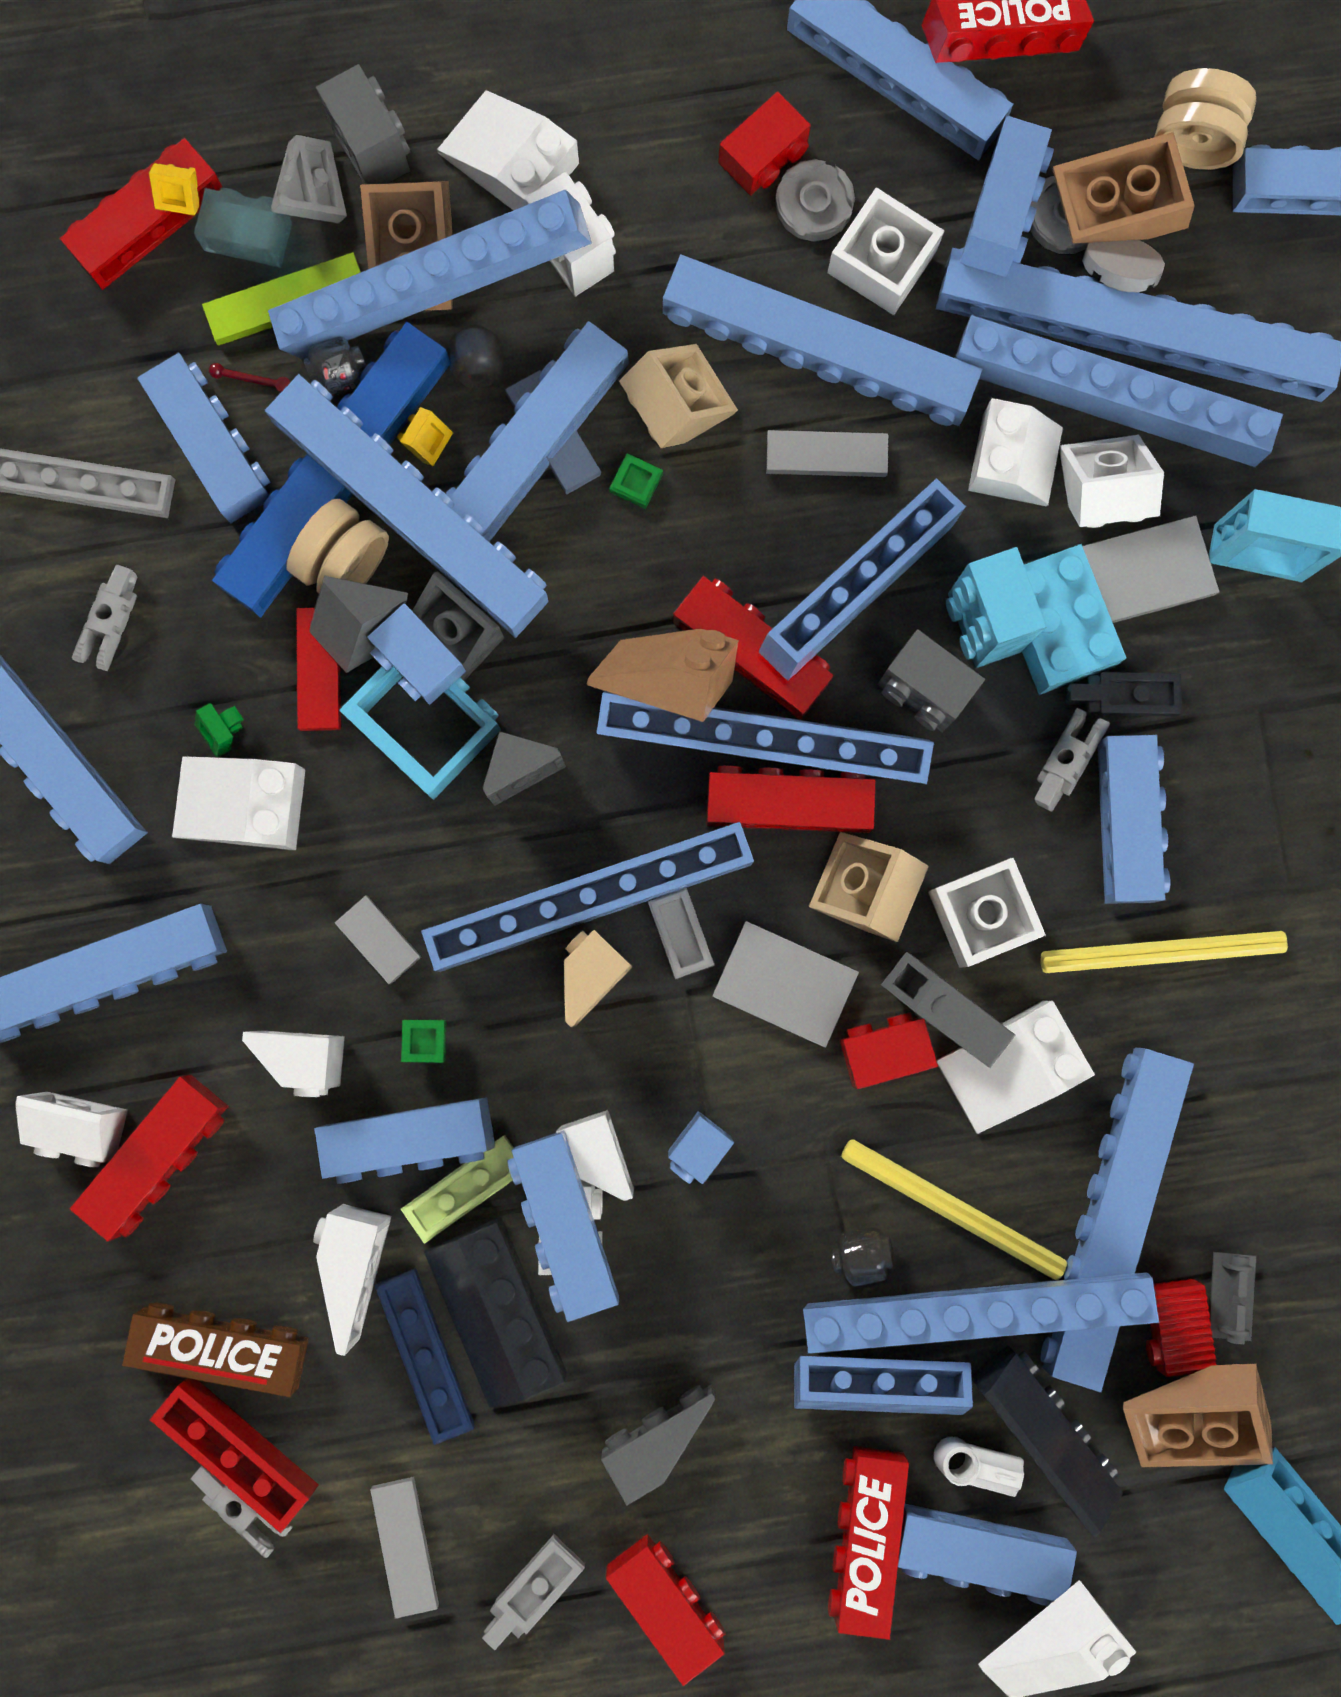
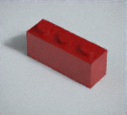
M647 1534L607 1564L606 1580L684 1686L725 1654L723 1636L726 1635V1632L715 1614L710 1612L706 1615L697 1603L700 1596L692 1582L686 1576L680 1579L671 1567L675 1562L666 1546L661 1541L655 1544Z

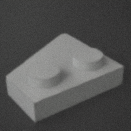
M296 135L288 143L271 205L272 212L333 223H340L347 216L331 142Z

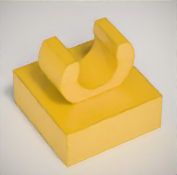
M154 163L149 176L155 209L195 215L200 206L195 168L190 167L186 169L175 167L173 164L162 165Z
M420 407L416 415L412 414L408 417L411 423L405 434L399 433L397 438L420 461L434 466L453 432L432 411Z

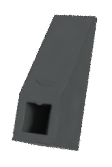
M908 952L904 954L881 984L914 1012L989 1068L992 1067L1016 1036L957 988Z
M698 1385L687 1390L678 1398L680 1403L667 1411H665L664 1407H660L642 1419L644 1425L630 1433L627 1429L620 1430L605 1441L607 1447L602 1449L601 1461L626 1505L665 1483L715 1401V1392L712 1385L704 1389Z

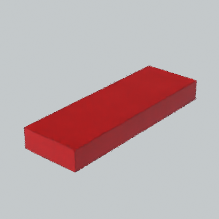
M297 608L298 729L300 731L341 730V711H339L341 709L340 665L309 632L315 608Z

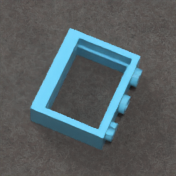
M1254 489L1215 523L1209 551L1210 563L1303 582L1341 557V507Z
M393 666L388 671L381 667L339 711L434 800L501 731L499 725L494 721L499 714L482 698L475 703L465 693L470 687L461 678L457 679L444 691L481 728L433 777L367 714L403 677Z

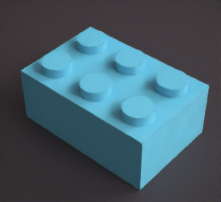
M1082 544L1024 564L1047 626L1022 651L1039 695L1112 669L1126 659Z
M1017 547L969 563L949 591V598L946 599L949 616L953 622L958 621L963 634L960 637L963 654L967 660L972 659L975 668L1021 653L1047 627Z

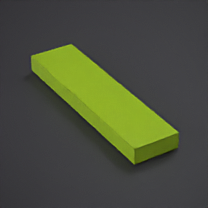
M354 252L202 305L214 340L219 346L273 327L268 310L361 273Z

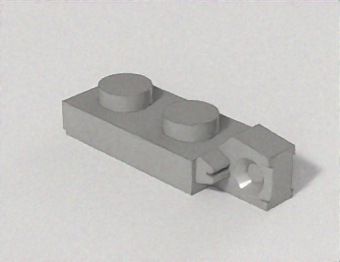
M554 1534L496 1599L495 1604L490 1609L495 1618L484 1630L485 1635L482 1639L496 1650L511 1632L517 1638L523 1633L527 1634L583 1571L585 1563Z

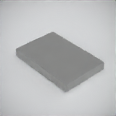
M1196 516L1082 546L1113 623L1211 597L1219 593Z
M746 921L712 997L826 1048L859 972Z

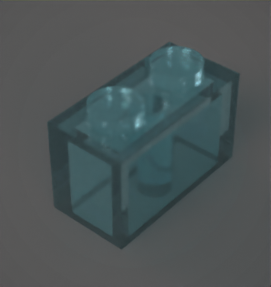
M205 188L194 235L204 251L281 267L292 221L289 215L272 212L273 198L261 196L259 199L244 197L241 193L229 188H221L220 191Z

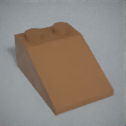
M1174 132L1053 166V174L1073 244L1151 239L1189 227L1194 202Z
M449 181L360 185L368 269L452 236ZM453 299L426 310L453 309Z
M704 629L620 640L589 676L587 685L704 722L732 683L739 640L727 637L716 630Z
M1256 1364L1209 1366L1124 1402L1123 1410L1141 1467L1273 1464L1271 1420Z

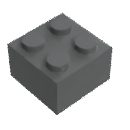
M357 64L316 87L331 129L364 185L389 183L410 172L406 155L411 153L402 135L405 133L404 128L395 111H388L383 102L385 96L374 76L367 79L362 68Z
M917 629L877 685L883 688L882 695L891 703L899 707L904 704L916 713L914 718L922 726L931 731L937 728L943 732L959 716L985 681V678Z

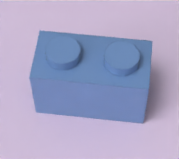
M405 603L367 636L375 646L370 654L386 671L393 666L404 677L398 684L414 701L422 696L430 705L466 672L460 661Z
M698 1111L668 1150V1158L672 1160L670 1169L689 1184L694 1178L703 1184L732 1147L734 1141L729 1134Z

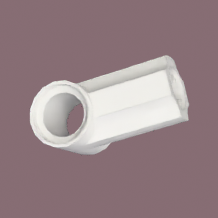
M958 1437L942 1439L934 1450L936 1466L951 1483L957 1486L972 1485L1013 1497L1021 1489L1024 1478V1460L1020 1457L968 1444ZM958 1452H964L965 1461L963 1465L955 1470L949 1469L950 1458Z

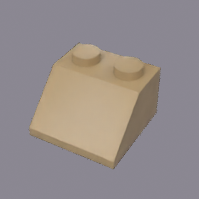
M697 344L648 351L619 381L627 393L629 402L637 409L648 427L649 434L658 443L660 448L684 444L738 411Z
M840 832L809 907L866 932L898 942L929 866L902 849Z
M595 930L589 935L584 931L580 932L565 948L570 953L564 960L565 1022L570 1027H575L632 968Z

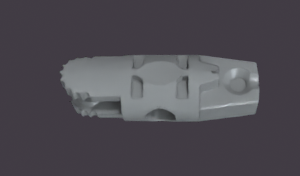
M116 565L108 583L101 584L96 600L93 602L87 622L75 647L72 660L81 663L86 662L96 638L99 637L103 639L97 655L96 666L99 669L108 671L137 597L135 593H132L137 580V575L133 570Z
M1078 708L1075 710L1037 778V781L1041 782L1042 785L1035 797V802L1038 806L1051 812L1063 793L1070 796L1110 725L1109 722L1100 718L1093 725L1085 742L1076 739L1087 715L1085 711ZM1073 759L1071 763L1063 764L1065 760Z
M201 1466L191 1477V1480L206 1494L202 1500L213 1511L215 1510L229 1526L234 1528L263 1557L267 1558L274 1550V1547L268 1537L253 1524L257 1518L279 1536H286L291 1530L292 1526L288 1524L282 1533L278 1532L205 1467ZM235 1501L240 1503L242 1510L236 1506Z

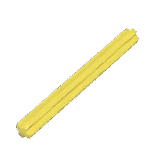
M1274 931L1051 950L1041 953V967L1044 973L1277 954L1285 953L1288 943L1285 932Z
M850 1140L846 1144L841 1157L848 1163L1052 1279L1059 1280L1064 1274L1067 1261L856 1140Z

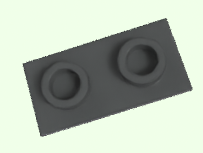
M1213 1252L1209 1318L1213 1332L1212 1338L1227 1339V1342L1234 1344H1245V1341H1251L1256 1256Z

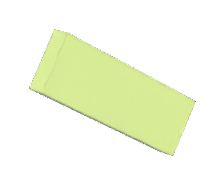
M505 1135L494 1142L495 1148L483 1152V1160L464 1163L401 1208V1211L424 1244L513 1181L507 1160L514 1158L511 1151L513 1146Z

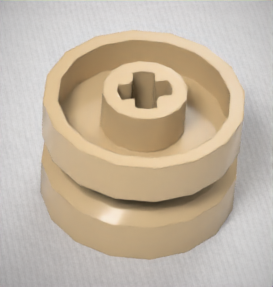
M1204 68L1182 72L1172 78L1167 87L1163 102L1164 112L1159 119L1155 137L1174 132L1181 160L1185 167L1208 170L1227 167L1237 162L1244 152L1248 136L1247 126L1252 120L1257 101L1256 91L1247 80L1231 72Z
M333 499L323 505L301 530L288 556L287 571L305 585L317 583L316 591L318 593L320 592L324 576L366 584L385 554L389 535L371 520L359 522L360 515L357 510L341 499Z

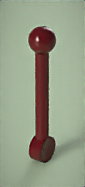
M213 363L209 367V374L215 379H220L224 376L273 387L279 393L290 384V380L286 377H279L277 380L225 369L219 363Z

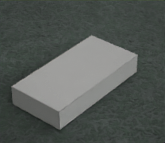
M687 888L648 901L675 979L714 966Z
M366 895L335 922L339 929L388 984L396 981L421 958V955Z

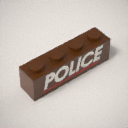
M149 1303L148 1307H144L133 1314L122 1366L291 1397L299 1388L309 1338L297 1336V1329L286 1326H274L272 1331L256 1328L257 1322L242 1318H234L231 1320V1323L215 1320L216 1315L206 1311L196 1310L190 1311V1315L174 1312V1306L163 1303Z

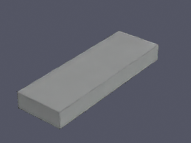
M768 430L766 474L887 476L888 434L778 430Z
M414 1477L372 1486L370 1491L395 1619L436 1610L439 1602Z

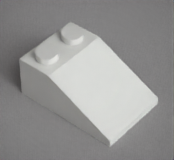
M487 90L437 149L438 154L512 210L526 206L525 197L565 171L570 175L579 164L576 139L545 116Z
M182 757L172 837L296 850L305 769L296 763L258 759Z
M1041 1001L1001 1023L1016 1036L991 1068L987 1067L961 1046L936 1060L942 1074L977 1134L1057 1097L1095 1075L1053 1001Z
M342 1204L329 1212L326 1218H320L313 1241L319 1244L316 1258L336 1354L343 1356L360 1339L391 1219L390 1215Z
M1079 1580L978 1665L1008 1697H1024L1101 1681L1109 1675H1117L1128 1666L1130 1657L1136 1651Z

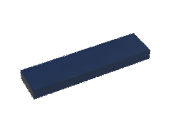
M416 1267L376 1283V1291L433 1444H439L474 1430L475 1424Z

